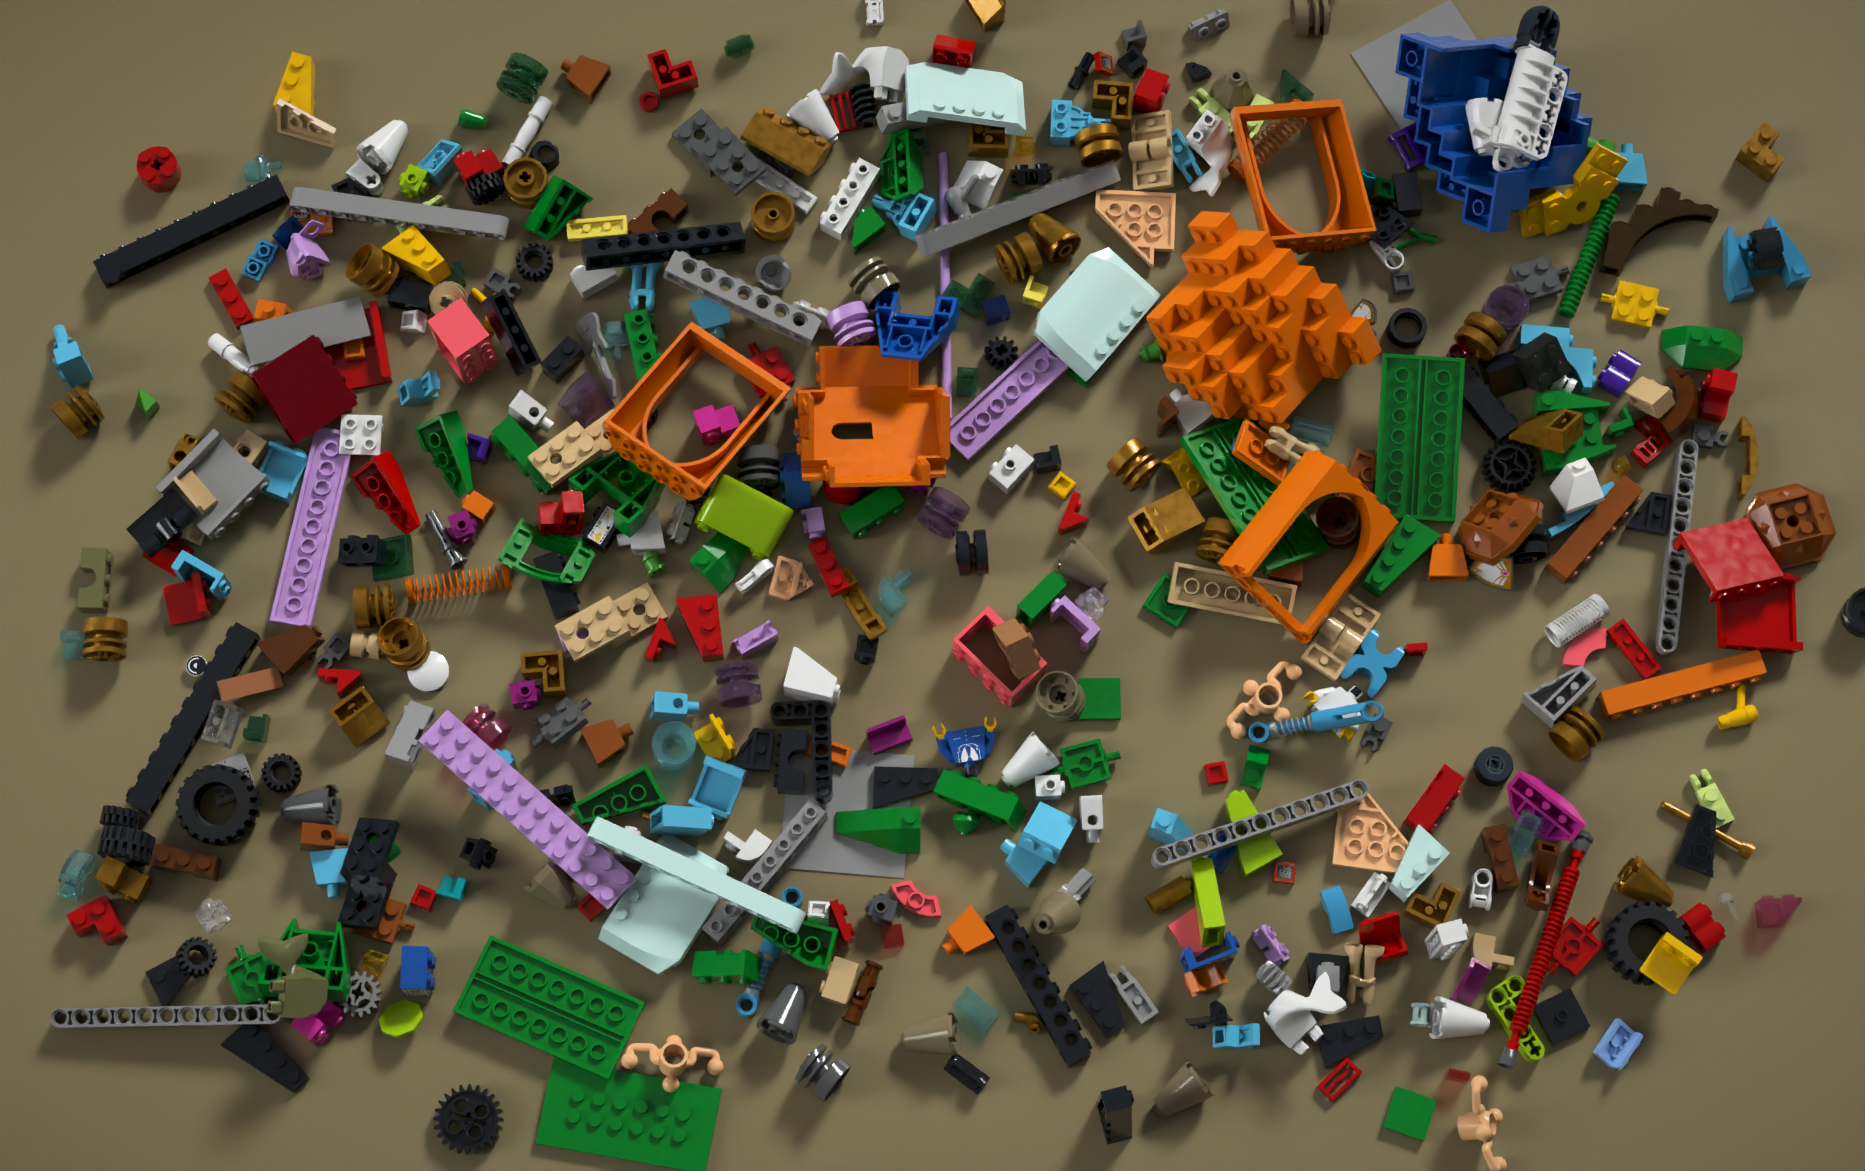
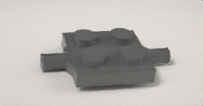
M1545 255L1511 266L1510 272L1513 276V283L1503 285V291L1506 294L1516 290L1521 295L1524 304L1562 293L1563 288L1559 277L1570 274L1568 266L1556 269L1549 255Z
M564 696L533 721L540 734L530 742L537 748L546 740L557 748L589 723L582 711L592 703L586 697L576 705Z

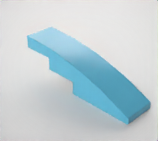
M1613 481L1601 486L1604 497L1613 488ZM1600 502L1569 514L1562 513L1559 518L1560 524L1547 530L1546 539L1548 542L1566 533L1583 521Z

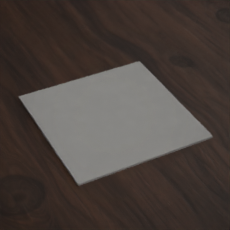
M1451 0L1442 3L1351 53V56L1400 130L1415 123V121L1403 117L1409 78L1395 73L1401 34L1419 32L1430 37L1452 36L1460 40L1477 39Z
M852 750L846 769L832 764L833 798L827 804L818 803L814 797L812 757L803 754L792 756L789 760L790 767L795 770H804L803 795L785 794L782 832L809 799L826 811L828 819L788 865L787 869L904 878L906 854H898L864 841H858L837 834L836 812L873 809L874 766L914 768L915 755L893 753L873 755L870 751ZM820 769L817 773L825 775L828 770ZM821 789L818 791V794L823 796L829 791ZM911 797L896 803L882 805L875 809L910 808Z

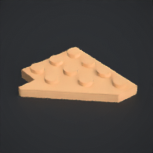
M1096 190L1095 212L1150 267L1154 265V251L1174 252L1176 193Z
M1369 793L1359 805L1354 804L1337 810L1332 866L1395 874L1409 842Z

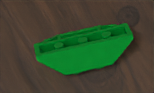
M908 127L891 134L890 142L885 147L880 159L881 194L896 202L913 196L924 188L922 154Z
M1685 325L1662 330L1661 351L1664 354L1666 353L1682 369L1712 371L1713 368L1726 370L1742 358L1743 338L1728 329Z

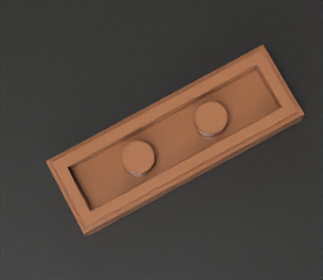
M277 667L216 681L221 702L283 687L280 670Z

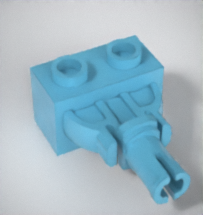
M1052 100L1049 146L1069 147L1070 140H1074L1077 132L1096 124H1111V118H1093L1091 112H1084L1081 108L1072 106L1071 100Z
M918 192L913 198L908 197L898 202L875 194L871 201V206L887 212L886 218L893 221L900 230L901 236L915 242V236L926 231L937 212L935 200Z
M63 325L54 326L53 333L56 342L54 343L55 349L53 350L55 358L52 360L57 370L61 369L59 373L63 382L67 381L70 387L74 388L77 385L79 386L94 380L90 366L77 342H73L71 337H68Z

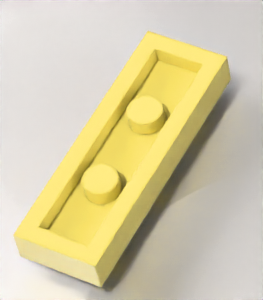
M626 215L575 219L566 222L568 242L628 234Z

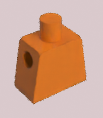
M258 299L253 319L255 323L294 312L284 303Z
M1440 534V544H1433L1430 549L1426 581H1466L1468 569L1462 545L1452 544V534Z
M970 905L949 926L947 934L951 939L945 942L942 947L948 955L959 949L966 956L994 942L995 936Z

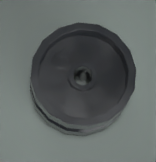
M1538 523L1521 545L1508 555L1514 556V564L1532 563L1549 557V544L1544 541L1547 538L1546 526Z
M985 529L974 530L973 543H970L969 533L966 530L956 531L955 555L959 576L971 575L972 562L975 564V571L978 575L989 574Z
M1861 588L1853 593L1841 608L1843 626L1849 633L1861 638H1865V588Z

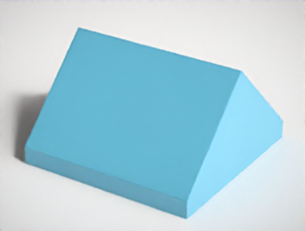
M441 139L419 162L417 167L428 171L430 180L440 186L456 169L454 159L463 152L462 146Z

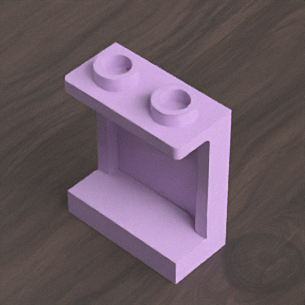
M1066 596L1061 600L1057 598L1050 605L1049 621L1053 623L1059 616H1062L1083 635L1080 640L1079 649L1085 654L1099 640L1101 628Z

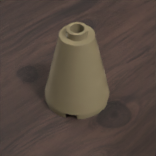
M1072 537L1069 540L1071 542L1070 546H1064L1053 564L1056 567L1052 568L1051 571L1099 589L1101 586L1104 588L1110 580L1108 576L1109 571L1078 539Z
M1054 892L1043 899L1034 921L1035 928L1039 933L1065 934L1072 931L1078 925L1081 916L1080 906L1071 898V895L1064 892Z
M949 1012L905 1028L904 1033L900 1034L901 1045L910 1051L959 1055L961 1040L960 1031L954 1025V1023H958L956 1014Z
M1190 1061L1184 1063L1155 1097L1153 1108L1159 1116L1164 1115L1168 1117L1214 1096L1209 1091L1211 1088L1198 1070L1194 1071L1192 1068L1193 1064Z

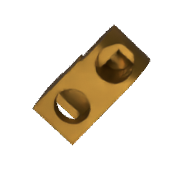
M187 433L182 435L167 461L170 470H173L201 442L200 438Z

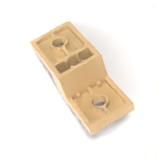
M614 409L585 429L578 421L574 422L527 456L528 460L552 488L583 466L615 452L609 439L604 438L606 435L604 432V421ZM555 457L562 458V461L558 464L551 463Z
M647 582L612 601L610 596L605 597L556 624L555 629L574 662H577L610 643L614 649L656 626L659 618L665 621L668 617ZM643 606L646 610L644 614L636 615L634 613L635 607ZM586 629L589 635L585 639H580L577 637L578 631Z

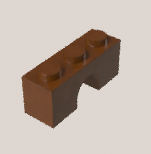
M672 188L667 192L664 191L659 195L658 200L654 204H649L644 208L643 213L638 218L634 217L630 220L627 226L628 234L658 231L653 224L659 218H667L675 224L689 212L688 204Z
M1505 824L1484 827L1480 834L1485 853L1488 852L1491 861L1495 893L1515 890L1520 884Z
M155 844L150 865L157 870L173 873L180 871L192 874L198 878L217 881L222 860L215 855Z

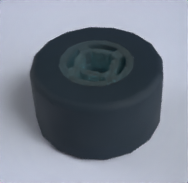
M1491 746L1485 748L1479 753L1474 762L1476 778L1487 786L1503 784L1513 771L1511 755L1500 747Z

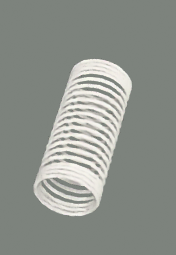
M1594 594L1545 625L1546 635L1552 644L1561 648L1564 644H1567V642H1570V640H1573V638H1576V636H1579V634L1600 622V620L1602 621L1603 618L1610 615L1609 608L1601 596Z

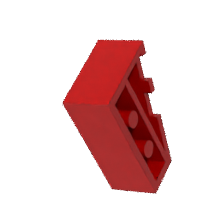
M717 594L675 599L703 662L724 660Z
M1444 764L1408 814L1404 823L1413 830L1419 824L1432 834L1438 825L1435 822L1439 815L1444 817L1450 808L1447 805L1451 799L1455 801L1462 791L1459 787L1465 778Z

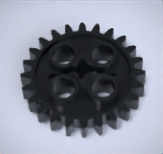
M468 1084L467 1090L460 1085L459 1092L452 1088L451 1096L444 1094L445 1102L438 1101L442 1108L435 1109L439 1116L434 1117L433 1120L439 1122V1124L434 1126V1129L441 1130L437 1137H445L442 1144L446 1145L450 1142L449 1150L452 1151L457 1147L458 1154L463 1149H465L466 1155H469L470 1149H473L474 1153L478 1154L479 1147L486 1151L485 1144L488 1143L493 1146L491 1138H499L495 1133L496 1130H503L498 1125V1123L504 1122L503 1118L498 1117V1115L503 1113V1110L496 1109L500 1102H492L495 1095L487 1096L488 1089H484L481 1093L479 1085L476 1086L475 1090H473L471 1084ZM460 1101L467 1102L466 1109L461 1112L457 1111L456 1105ZM480 1107H486L488 1110L484 1117L477 1116V1110ZM455 1113L466 1118L471 1114L474 1120L486 1122L487 1125L483 1126L471 1121L466 1125L467 1123L463 1119L451 1117L450 1114ZM453 1122H459L461 1126L459 1131L451 1132L450 1125ZM476 1127L480 1128V1136L472 1138L470 1135L471 1130Z

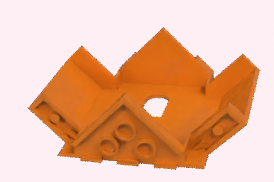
M880 345L819 346V352H815V362L819 364V372H816L815 378L816 384H819V387H795L796 396H793V408H797L795 431L799 433V443L796 444L797 455H800L802 481L828 482L830 487L930 485V478H946L945 462L949 461L950 395L943 387H937V385H919L918 361L881 357ZM871 424L873 439H838L832 435V429L837 425Z

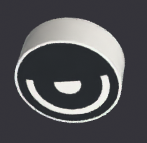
M192 656L186 663V669L191 676L201 677L205 673L204 668L207 661L201 656Z

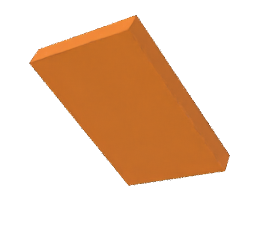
M1246 419L1242 422L1232 454L1279 486L1286 476L1290 461L1282 460L1279 456L1269 451L1264 446L1266 439H1275Z

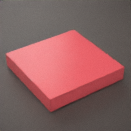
M1196 906L1168 925V929L1183 949L1191 947L1195 959L1213 947L1201 946Z

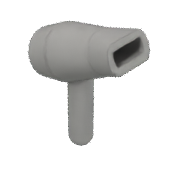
M977 174L971 176L963 190L959 186H953L945 192L948 204L958 219L971 214L966 199L979 180Z

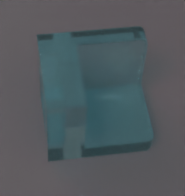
M61 631L60 640L64 643L63 659L66 661L85 660L82 656V650L84 649L83 641L86 640L83 632Z

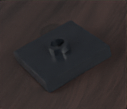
M1571 988L1535 1005L1534 1012L1551 1045L1590 1027Z

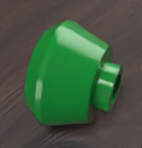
M956 812L952 816L955 830L959 831L960 835H971L972 832L976 831L980 817L976 813Z

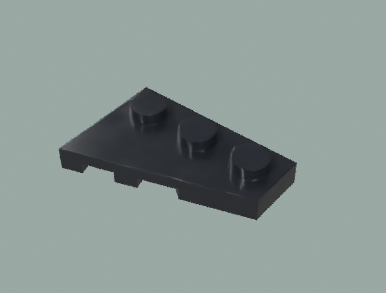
M874 766L873 809L889 803H896L906 798H913L933 792L937 784V768Z
M1379 1015L1319 1026L1324 1034L1318 1040L1324 1069L1382 1038L1384 1035Z

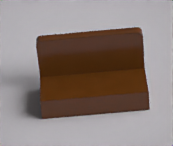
M1167 396L1160 400L1157 414L1162 419L1157 427L1156 436L1158 438L1177 423L1180 411Z

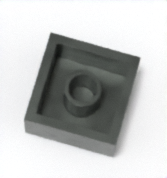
M1545 332L1512 354L1527 387L1539 393L1572 371L1557 337Z

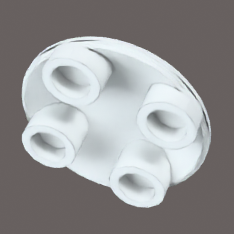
M430 651L427 660L420 667L407 671L409 681L415 688L422 692L434 691L443 686L448 680L449 666L441 654Z

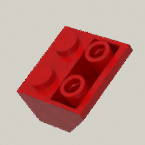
M937 34L933 44V63L972 68L976 41Z

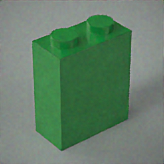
M1051 571L1017 605L1016 616L1029 629H1032L1051 610L1050 605L1057 598L1061 600L1065 596L1067 588L1065 578L1061 574H1055Z

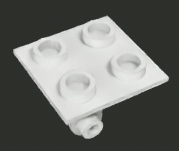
M342 414L339 454L379 455L381 451V435L384 431V424H382L383 416Z

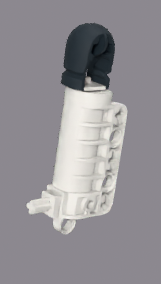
M1547 6L1531 7L1520 21L1516 35L1517 40L1513 46V51L1517 53L1498 125L1486 128L1474 122L1470 128L1471 134L1483 139L1482 146L1487 147L1486 151L1493 156L1492 165L1497 172H1505L1511 169L1512 166L1519 169L1524 168L1530 164L1532 159L1538 161L1545 158L1550 148L1568 77L1565 71L1553 65L1555 60L1553 54L1560 32V21L1556 12ZM1530 39L1538 44L1541 43L1540 49L1529 44ZM1556 75H1558V79L1561 80V81L1558 82V83H1557V78L1555 77ZM1550 92L1555 94V102L1550 100ZM1549 110V115L1551 117L1547 119V114L1545 112ZM1541 128L1546 132L1545 138L1539 134ZM1537 147H1539V151L1541 152V154L1539 155L1537 154L1538 151L1535 149ZM1521 155H1522V159L1524 160V162H1522V163L1520 162V161H1521L1520 158H1518V157L1521 156ZM1499 160L1506 163L1505 168L1500 165Z

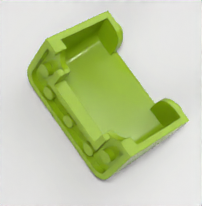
M720 474L715 479L694 523L697 524V528L701 531L716 530L751 548L752 557L761 561L769 559L794 511L728 475Z

